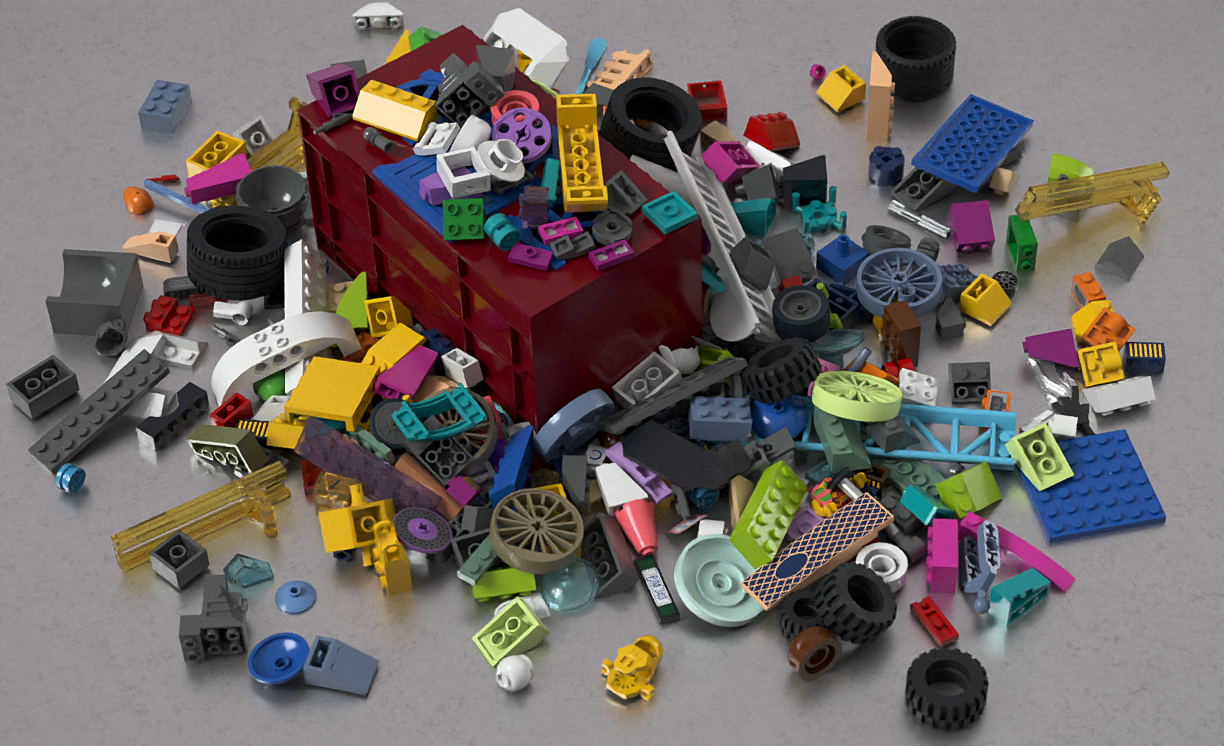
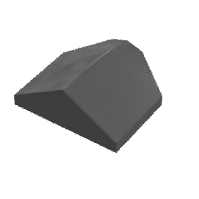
M622 170L604 184L607 187L608 195L607 209L612 213L620 212L625 215H631L648 200Z

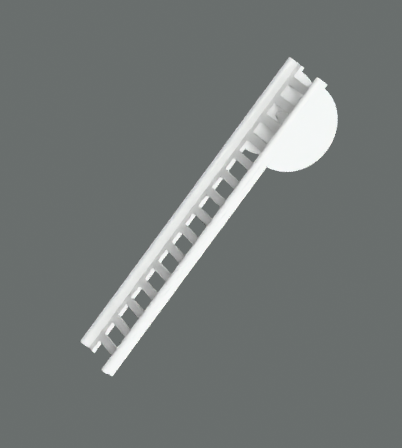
M668 131V136L664 138V141L692 203L702 218V225L727 278L724 281L726 285L723 293L718 291L712 302L710 322L713 331L719 338L729 342L743 340L753 333L754 337L762 342L783 340L776 333L773 325L772 306L775 297L770 286L768 285V288L763 290L760 287L753 286L749 280H743L738 275L737 271L739 270L731 260L733 257L728 248L732 249L746 235L721 182L715 177L714 171L704 164L703 158L695 157L692 159L684 154L673 132Z

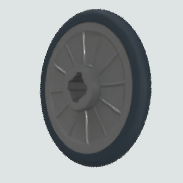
M390 398L380 402L373 409L370 417V428L375 439L392 449L405 448L402 443L406 438L397 426H393V419L391 417L395 410L398 412L401 408V402L405 401L399 398Z

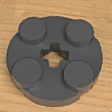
M610 211L603 212L596 216L593 221L592 235L599 243L605 246L624 239L627 242L632 237V222L623 213L617 212L616 215L610 214Z

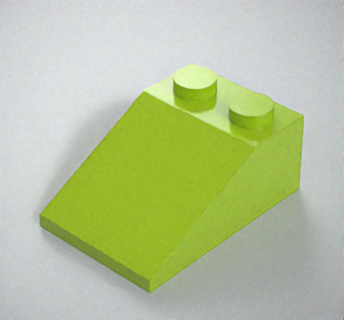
M987 461L935 484L943 504L955 511L951 518L954 520L961 519L969 512L974 513L1002 498Z

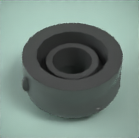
M870 225L862 235V247L869 252V256L884 249H910L911 247L909 236L886 226Z

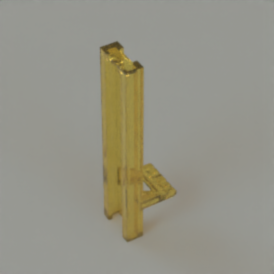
M1164 162L1030 186L1022 198L1023 201L1019 202L1015 211L1021 221L1120 203L1132 212L1141 224H1145L1162 200L1157 192V187H1154L1151 181L1166 179L1170 171Z

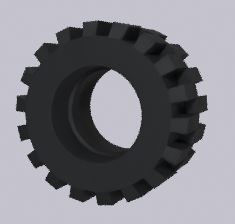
M805 589V591L796 590V593H790L789 597H785L783 603H781L780 629L786 639L790 638V642L808 627H826L824 620L820 619L818 615L819 610L815 606V590L813 592L810 589ZM801 616H810V617H813V618H811V619H803V618H800V617H801Z

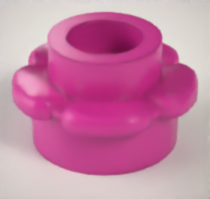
M812 65L810 76L813 77V80L819 81L826 75L824 66Z

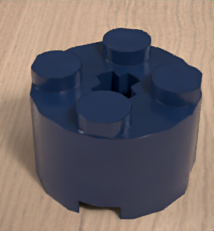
M875 147L869 156V179L872 178V180L876 181V185L883 187L894 186L895 182H901L904 177L905 165L902 150L898 147Z

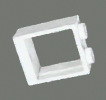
M475 147L436 155L437 172L452 199L490 191V173L480 162ZM473 165L476 173L454 177L451 169Z

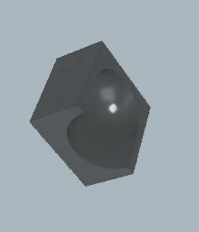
M64 249L62 253L64 277L60 297L47 296L45 301L53 333L95 336L96 330L101 324L108 320L113 321L116 319H123L125 321L128 333L143 288L137 253Z

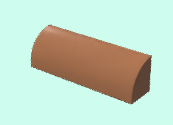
M409 452L404 453L399 458L393 469L449 521L464 509L462 505L446 492L447 488Z

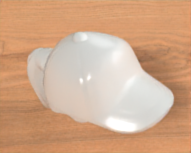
M660 345L658 347L662 358L678 369L681 374H692L700 364L698 345L695 349L693 347L690 349L681 348L672 352L666 346Z

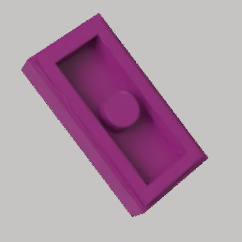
M515 242L508 256V262L547 271L553 259V252Z

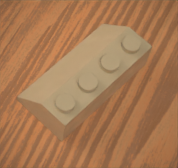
M737 475L729 481V502L733 531L754 491L753 482L741 475Z

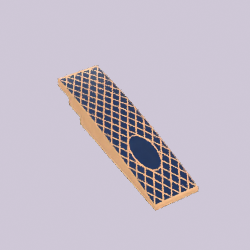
M866 492L799 537L775 555L772 561L762 565L740 583V586L766 611H769L783 602L785 597H789L790 593L802 590L832 571L839 564L845 563L861 551L862 546L878 537V531L894 522V516Z

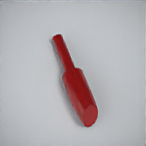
M162 175L160 178H148L146 180L153 182L162 181L163 183L178 181L180 178L177 175Z

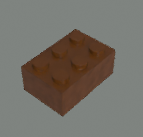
M906 300L884 306V314L882 315L883 328H881L882 341L880 342L881 350L887 354L889 362L894 361L897 363L898 360L910 358L913 367L918 366L921 335L919 321Z

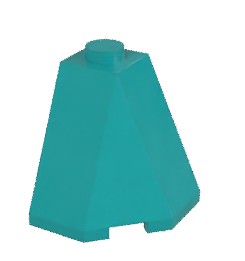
M766 198L731 203L744 233L766 237L776 215V200Z

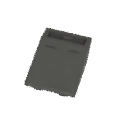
M433 414L422 424L427 431L445 428ZM454 437L431 442H408L406 439L402 443L405 449L444 486L474 459Z

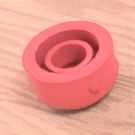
M512 90L504 92L505 95L491 107L492 124L495 125L496 121L504 113L515 108H531L540 112L539 102L534 95L526 91ZM518 115L515 118L516 122H523L525 120L524 115Z

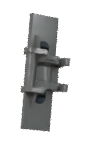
M784 427L758 443L751 433L745 435L749 444L743 448L752 465L739 475L746 477L765 465L770 466L774 460L797 448L788 428ZM729 481L719 487V491L729 487Z

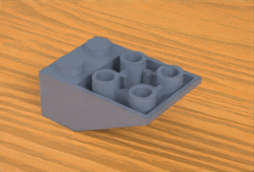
M964 264L938 265L943 281L942 294L938 304L942 306L949 297H951L954 304L960 302L961 293L978 276L970 272L969 268ZM924 272L921 276L927 275V274H929V273H928V272ZM932 280L925 283H935V281Z
M316 635L303 666L305 683L366 695L379 660L337 639Z

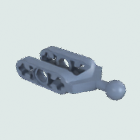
M989 520L984 521L977 527L978 542L968 535L958 544L960 581L965 587L966 593L977 595L974 608L975 611L981 614L988 612L990 609V602L986 599V592L995 579L997 570L1000 568L998 528Z

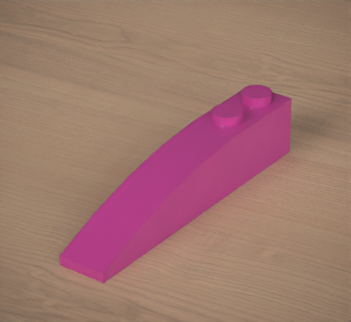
M969 512L959 524L958 540L961 541L969 535L978 542L977 527L986 519ZM996 525L999 536L1000 562L1020 572L1034 568L1051 581L1050 587L1064 594L1068 591L1075 581V578L1025 540Z

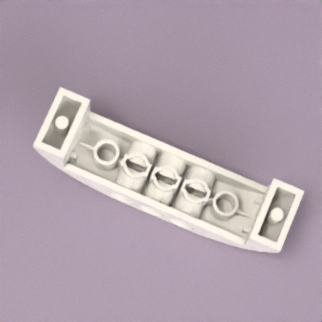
M302 313L286 318L241 340L221 357L213 371L211 388L218 407L235 394L234 392L335 343L339 346L344 357L362 349L350 321L335 313Z

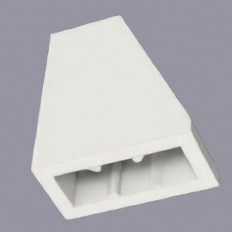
M615 462L595 467L596 480L609 516H615L617 510L620 512L623 509L622 505L632 500L645 499V502H648L647 493Z

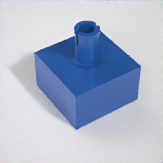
M842 234L817 251L816 268L841 286H844L857 276L858 269L861 263L869 257V252L850 240L847 235Z

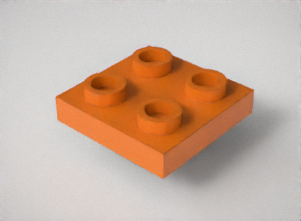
M1104 307L1081 336V339L1091 346L1116 341L1117 349L1120 351L1136 329L1129 325L1122 316Z

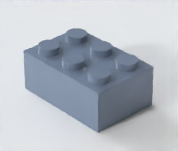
M157 80L138 112L141 129L174 134L192 102L190 86L188 84Z
M693 396L689 399L687 417L688 425L690 426V439L734 441L738 438L740 442H748L745 435L751 433L752 428L749 399Z

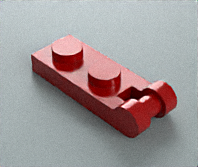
M929 596L923 598L919 603L914 602L910 604L912 614L919 618L940 647L959 639V633Z

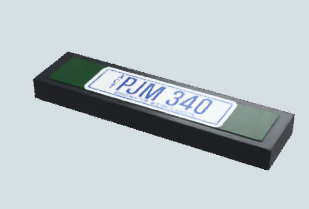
M653 554L634 559V566L660 624L679 620L680 613Z

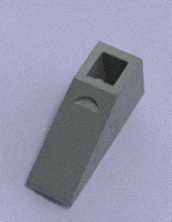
M563 455V485L580 514H585V506H589V494H586V491H590V479H587V476H591V464L587 463V456Z

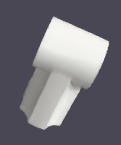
M245 300L239 301L237 304L215 302L213 316L232 319L238 325H245L251 316L253 305Z

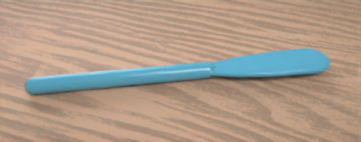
M597 38L590 42L585 60V70L575 94H583L590 73L605 50L606 40Z

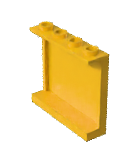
M314 356L310 364L307 365L305 373L300 377L297 387L293 389L290 399L284 405V412L287 415L288 422H291L295 414L345 421L346 430L354 432L375 395L373 391L377 378L381 375L380 366Z

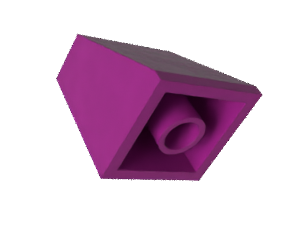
M340 63L306 75L311 93L327 117L355 109L360 89L354 69Z
M988 200L951 204L946 219L951 229V236L956 251L966 253L974 249L985 251L992 248L995 243V236Z

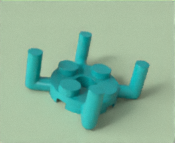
M830 186L829 201L827 203L813 200L809 205L802 207L799 206V193L794 192L792 194V210L801 214L802 235L804 237H808L811 232H821L824 229H827V231L833 228L842 231L846 230L847 212H840L839 222L837 221V209L833 207L836 203L837 188L835 186Z

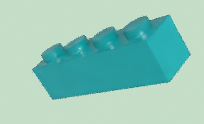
M547 158L544 164L541 190H546V192L541 191V193H546V195H540V197H546V199L540 198V200H546V202L539 203L546 204L548 207H551L557 200L555 193H557L558 186L556 185L559 181L558 173L561 169L559 160Z

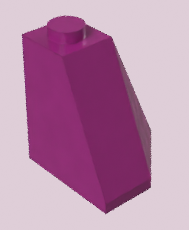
M1072 328L1025 337V342H1022L1023 351L1028 353V357L1073 368L1079 367Z

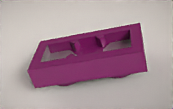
M625 239L589 252V259L597 271L634 258V251Z

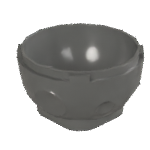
M280 165L265 166L251 171L242 178L235 190L238 206H249L267 211L276 216L284 224L286 230L299 224L309 200V187L301 174L292 168Z

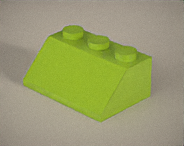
M505 565L490 567L475 586L472 585L475 599L479 598V601L491 600V596L499 595V598L512 597V593H520V596L530 595L533 590H536L534 574Z

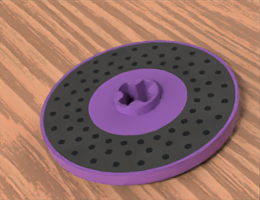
M406 508L398 512L394 517L393 524L397 539L414 551L427 554L439 553L445 550L451 542L452 531L450 526L442 517L432 511L423 508Z

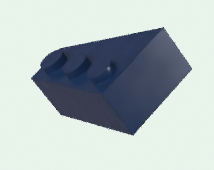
M815 278L807 286L817 288L816 285L818 283L824 284L829 294L828 302L831 313H836L843 325L840 330L829 329L837 340L859 320L860 303Z

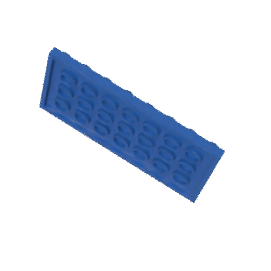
M970 94L914 156L911 165L947 180L952 184L963 187L968 191L977 193L994 173L996 167H999L1032 128L1034 120Z

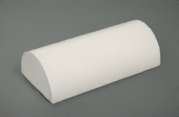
M635 155L631 156L630 160L635 162L640 169L647 172L655 181L661 183L669 192L675 191L691 205L692 200L679 173Z

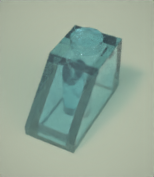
M239 553L223 569L227 582L231 586L244 589L274 578L268 562Z

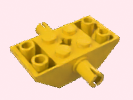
M362 484L350 485L353 503L351 506L318 513L325 552L329 553L359 547L362 552L363 566H368L376 562L373 554V546L375 545L374 528L376 524L384 520H390L391 522L394 520L393 499L388 498L367 503L364 500ZM384 526L380 528L379 532L383 530H390V527Z

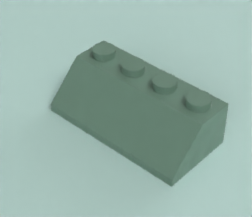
M814 405V425L831 472L838 473L845 467H849L848 471L871 468L870 460L855 421L835 416Z

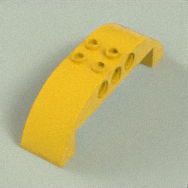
M596 94L556 95L559 166H561L560 177L565 213L606 211L608 195L607 187L603 184L597 132Z

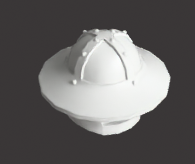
M500 139L496 142L484 141L479 145L477 150L478 158L484 168L489 171L491 179L499 182L502 180L517 182L523 178L525 172L522 163L523 153L513 141Z

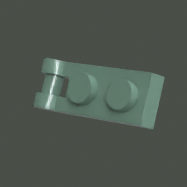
M360 425L357 426L354 432L350 431L352 437H354L353 440H356L363 446L368 453L372 452L375 454V457L381 463L385 462L391 467L396 462L392 450L385 444L378 442L372 434Z

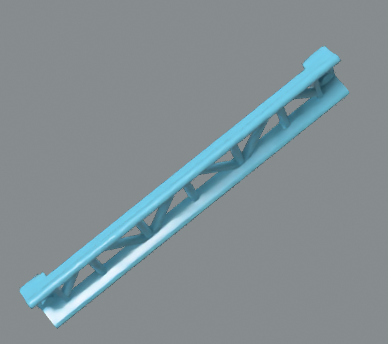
M747 392L751 407L755 399L751 392ZM798 396L807 407L808 421L802 432L801 442L794 441L797 446L794 451L824 453L821 443L809 442L812 416H814V403L811 397ZM901 404L899 414L896 417L901 416L909 427L911 423L938 452L908 450V447L884 453L881 448L871 447L876 443L872 436L863 442L867 455L872 457L976 465L987 461L990 469L1013 470L1015 458L1011 457L1005 444L1015 437L1017 412ZM854 420L860 434L861 421ZM921 422L952 425L950 452ZM960 425L990 428L958 453ZM753 431V437L757 443L763 440ZM990 439L989 456L970 455ZM703 440L708 447H715L719 443L728 445L733 442ZM741 442L743 447L749 444L748 442Z

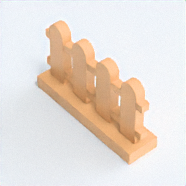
M625 50L614 52L612 54L614 62H605V71H597L595 73L597 81H588L586 86L588 89L592 83H596L614 90L625 81L643 77L654 65L651 51L644 50L641 54L638 53L637 55L627 53Z

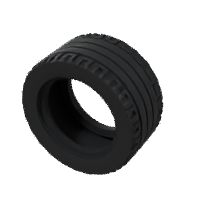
M639 77L625 81L613 90L599 132L603 139L610 142L613 147L622 152L629 160L632 155L677 172L678 169L664 141V138L668 135H658L644 131L630 120L654 121V123L661 125L666 130L672 131L681 151L691 157L701 129L702 116L697 103L682 88L662 79Z
M222 206L201 213L190 223L187 229L186 263L189 280L203 293L225 300H251L274 292L285 279L284 251L288 247L286 227L271 213L249 206Z

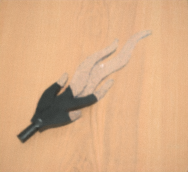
M1028 358L1027 364L1033 370L1036 383L1047 393L1045 399L1051 405L1054 412L1058 415L1078 417L1077 428L1082 429L1087 436L1095 435L1089 426V402L1086 397H1083L1082 404L1080 405L1079 389L1075 381L1066 372H1063L1064 383L1058 376L1054 363L1034 358L1045 370L1046 376H1044L1037 363Z

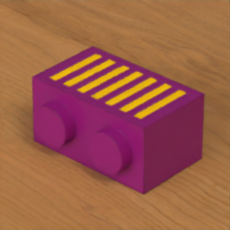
M468 474L457 477L454 476L447 484L449 488L446 492L460 505L465 507L484 489Z

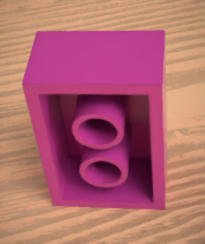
M715 141L701 156L704 159V164L709 169H712L716 174L715 177L723 183L743 182L742 176L754 168L760 167L740 141Z
M933 519L932 527H928V539L931 540H927L926 552L930 555L927 556L926 568H928L926 584H930V592L955 594L958 571V520Z

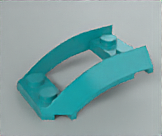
M459 383V387L453 391L448 392L447 390L424 401L415 403L403 401L401 402V408L398 412L395 410L391 417L408 442H431L463 434L485 422L487 415L464 385ZM452 408H455L463 419L452 426L427 431L419 421V419L428 418L432 414L433 416L442 414Z

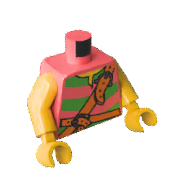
M862 472L856 474L853 479H850L859 489L864 487L863 482L868 481ZM830 477L825 478L820 484L811 480L806 486L808 488L807 492L811 493V509L818 516L825 519L853 501L841 489L832 493V488H827L832 480Z

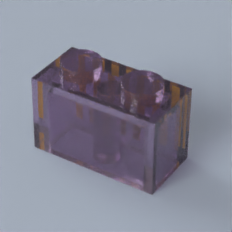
M524 187V194L519 196V206H523V208H520L519 220H523V228L538 229V226L548 224L549 187Z

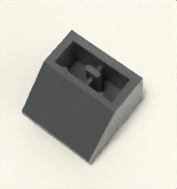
M745 236L730 250L733 257L732 262L737 266L739 270L738 275L743 280L747 279L753 286L766 290L775 262L768 250Z
M990 362L948 363L952 402L982 401L983 397H987L988 390H991Z

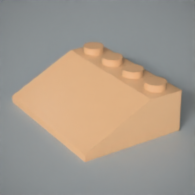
M876 51L872 52L866 139L887 141L888 133H892V123H889V120L893 119V110H890V107H893L894 96H891V93H894L895 83L892 82L890 71Z

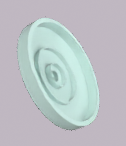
M709 534L691 541L677 559L674 580L679 596L695 615L711 624L723 627H737L748 624L756 619L764 608L740 586V583L757 569H754L729 541L731 536Z

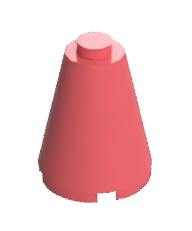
M636 499L622 505L623 509L620 512L619 510L615 512L618 523L640 556L655 555V552L658 550L653 501L645 502V499Z

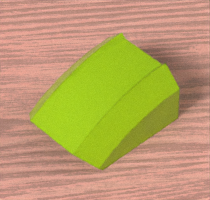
M1052 153L1047 188L1056 189L1057 179L1060 174L1069 177L1068 188L1084 193L1085 184H1092L1094 169L1071 157Z

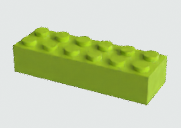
M783 459L764 470L729 538V541L754 569L774 559L808 489Z

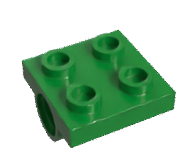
M483 198L443 200V239L445 241L485 239L484 226L487 219Z

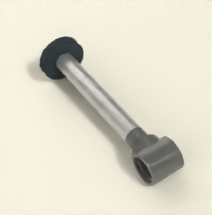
M845 467L832 478L827 488H832V493L841 489L852 500H855L863 495V493L849 480L853 471L849 472V467ZM893 522L882 529L898 544L897 547L904 552L908 564H912L927 551L926 545L919 537L906 536Z

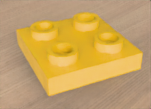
M1116 341L1077 350L1086 388L1125 379Z

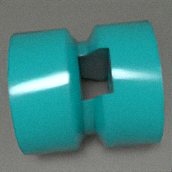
M495 214L485 223L484 231L501 251H509L515 242H520L521 233L504 214Z

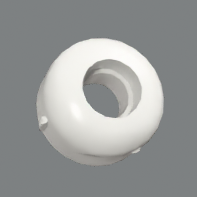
M471 115L458 133L449 152L475 147L477 151L481 143L490 140V125L477 116Z
M873 543L861 549L857 555L856 564H864L866 568L875 570V573L878 576L881 575L884 578L883 581L889 584L891 593L899 590L905 583L908 561L904 552L898 547L888 543Z

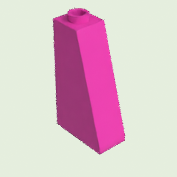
M244 153L186 179L187 187H184L186 198L190 197L192 204L236 194L237 184L241 182L244 176L251 172Z
M420 345L377 378L373 392L387 399H402L404 395L408 394L412 401H414L432 371L438 353Z

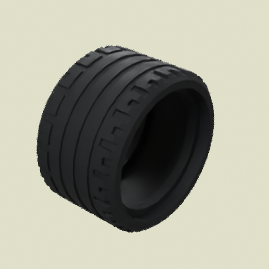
M906 16L895 19L880 29L876 37L875 51L890 71L892 82L895 83L894 93H891V95L907 100H923L935 97L949 88L954 76L956 38L946 25L928 17ZM911 55H913V56H922V57H926V58H929V59H927V60H909V59H905V58H901V57H902V56H911Z

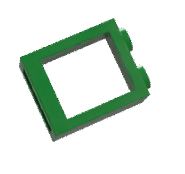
M1027 213L1009 215L1006 244L1016 272L1034 271L1038 242Z

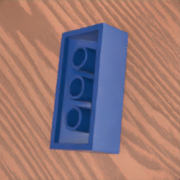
M532 425L511 435L509 443H505L504 458H500L499 473H495V485L489 491L492 508H496L498 503L507 495L524 488L535 453Z

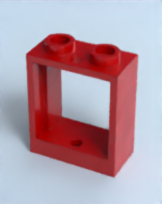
M722 80L687 84V93L693 99L718 97L719 104L698 105L702 116V123L713 122L714 120L717 122L727 121V103Z

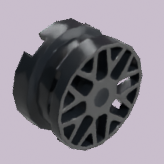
M999 271L993 275L992 279L998 281L1008 298H1013L1017 293L1018 278L1016 275L1009 271Z

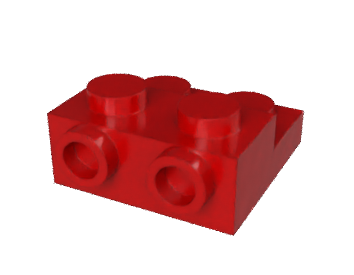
M160 295L158 299L152 301L150 312H145L143 322L145 323L146 331H161L182 336L195 316L196 310L193 307L178 304L176 298Z

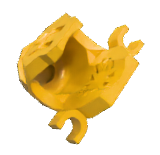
M651 635L641 636L633 644L619 648L618 657L614 663L606 658L601 663L604 666L601 669V673L607 675L606 688L625 700L640 694L643 699L649 702L654 696L651 693L654 687L649 685V682L655 674L656 667L663 658L664 650L661 642Z

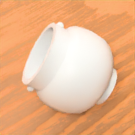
M522 654L505 657L497 666L496 680L506 690L511 692L520 691L534 677V666L530 659Z

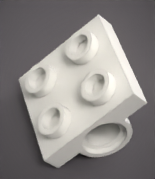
M902 368L899 373V382L896 384L902 392V403L935 406L939 379Z

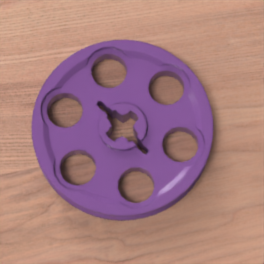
M515 108L504 113L496 121L492 131V140L496 142L500 139H509L516 144L519 150H528L529 154L522 158V163L526 164L536 161L547 152L551 144L552 133L550 124L543 114L531 108ZM518 115L525 116L523 122H516L515 118ZM536 121L543 123V126L538 129L532 125ZM502 126H508L509 131L506 133L499 132V128ZM525 132V136H522L521 139H519L518 135H522ZM539 138L545 140V143L541 146L535 145V141Z

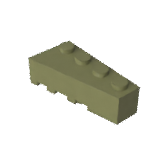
M201 424L186 439L196 455L213 461L217 459L226 466L229 463L233 464L235 469L240 471L247 469L248 474L255 475L269 461L258 443L255 433L250 429Z

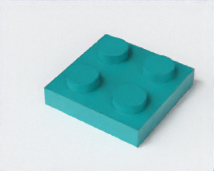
M675 191L642 206V213L664 234L698 219V213Z

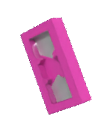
M576 216L538 226V232L545 245H549V243L568 235L569 239L583 234V229Z

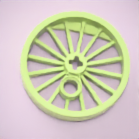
M829 371L819 374L813 382L811 400L818 408L835 416L857 421L879 422L891 420L899 414L902 392L893 383L876 376L851 371Z

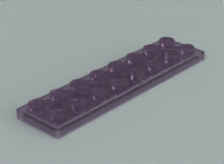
M313 416L308 418L294 452L348 486L362 484L363 495L372 501L392 498L395 515L406 508H423L434 513L436 512L442 499L441 496Z

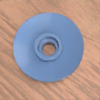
M300 580L283 584L275 595L277 607L289 614L303 613L309 610L316 601L314 587Z

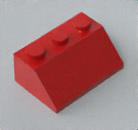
M777 112L750 116L743 134L744 137L769 151L800 147V140L794 122L787 117V114Z

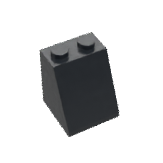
M825 155L783 168V176H779V186H782L779 200H783V207H792V194L794 192L799 193V206L805 207L813 200L826 203L827 169Z

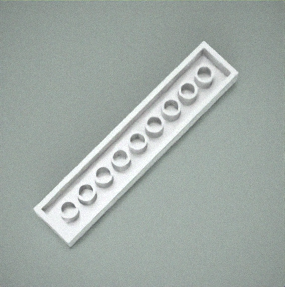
M301 239L287 247L284 251L285 319L302 313L326 312V258ZM327 348L285 368V394L291 397L293 389L297 387L300 377L303 376L307 365L310 364L314 356L327 358Z

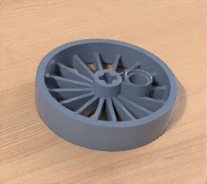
M890 248L878 251L861 263L856 276V292L860 303L870 313L881 318L884 314V306L892 304L897 295L898 302L906 300L916 318L928 314L936 307L942 294L943 281L940 268L929 256L912 249ZM914 265L920 267L908 276ZM907 266L904 272H900V267ZM897 268V272H893L892 269ZM924 272H928V273H929V274H927V275L920 276V275L923 274ZM863 280H866V281L873 282V283H866V282H862V281H863ZM932 280L935 281V283H925Z
M594 389L582 394L559 410L541 428L533 441L535 450L548 463H551V459L576 451L600 431L596 423L614 413V403L601 389Z

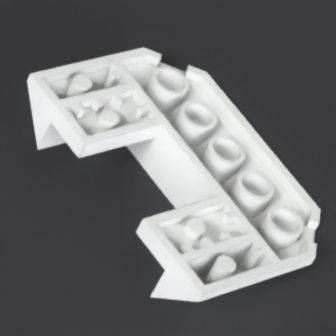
M520 8L499 14L483 38L486 43L495 47L512 49L514 46L533 59L524 74L530 79H536L550 89L553 88L569 63V58L566 54L567 40Z
M154 331L131 339L105 382L143 349L147 350L165 365L193 371L206 350L208 342L161 331ZM153 387L122 415L143 421L149 416H166L176 399V393Z

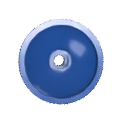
M796 394L774 403L767 402L765 404L754 400L750 407L752 429L763 439L784 427L788 428L794 439L803 432L808 421L807 407Z
M284 632L271 635L259 642L252 650L248 659L249 671L253 678L261 683L272 685L285 683L303 671L310 648L306 640L298 634Z

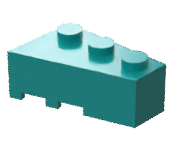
M1031 568L991 587L988 614L1006 628L1049 595L1051 581L1034 568Z

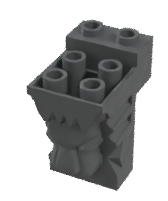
M452 53L440 64V71L445 77L438 86L439 98L434 105L453 123H458L460 129L471 115L477 116L487 106L492 107L505 95L501 84L476 61L467 66L458 56Z
M205 575L202 615H180L179 639L184 661L206 660V654L248 652V631L246 627L248 601L243 598L241 593L229 592L226 575Z

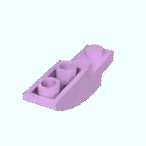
M621 441L605 450V454L611 461L615 462L647 493L648 498L653 501L655 506L671 496L672 491L661 480L660 476L623 456Z

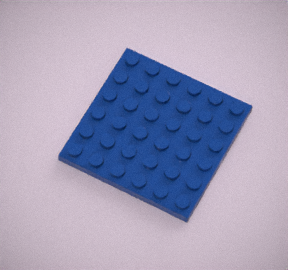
M1126 429L1056 441L1074 475L1040 492L1017 466L1049 543L1166 521L1164 510Z

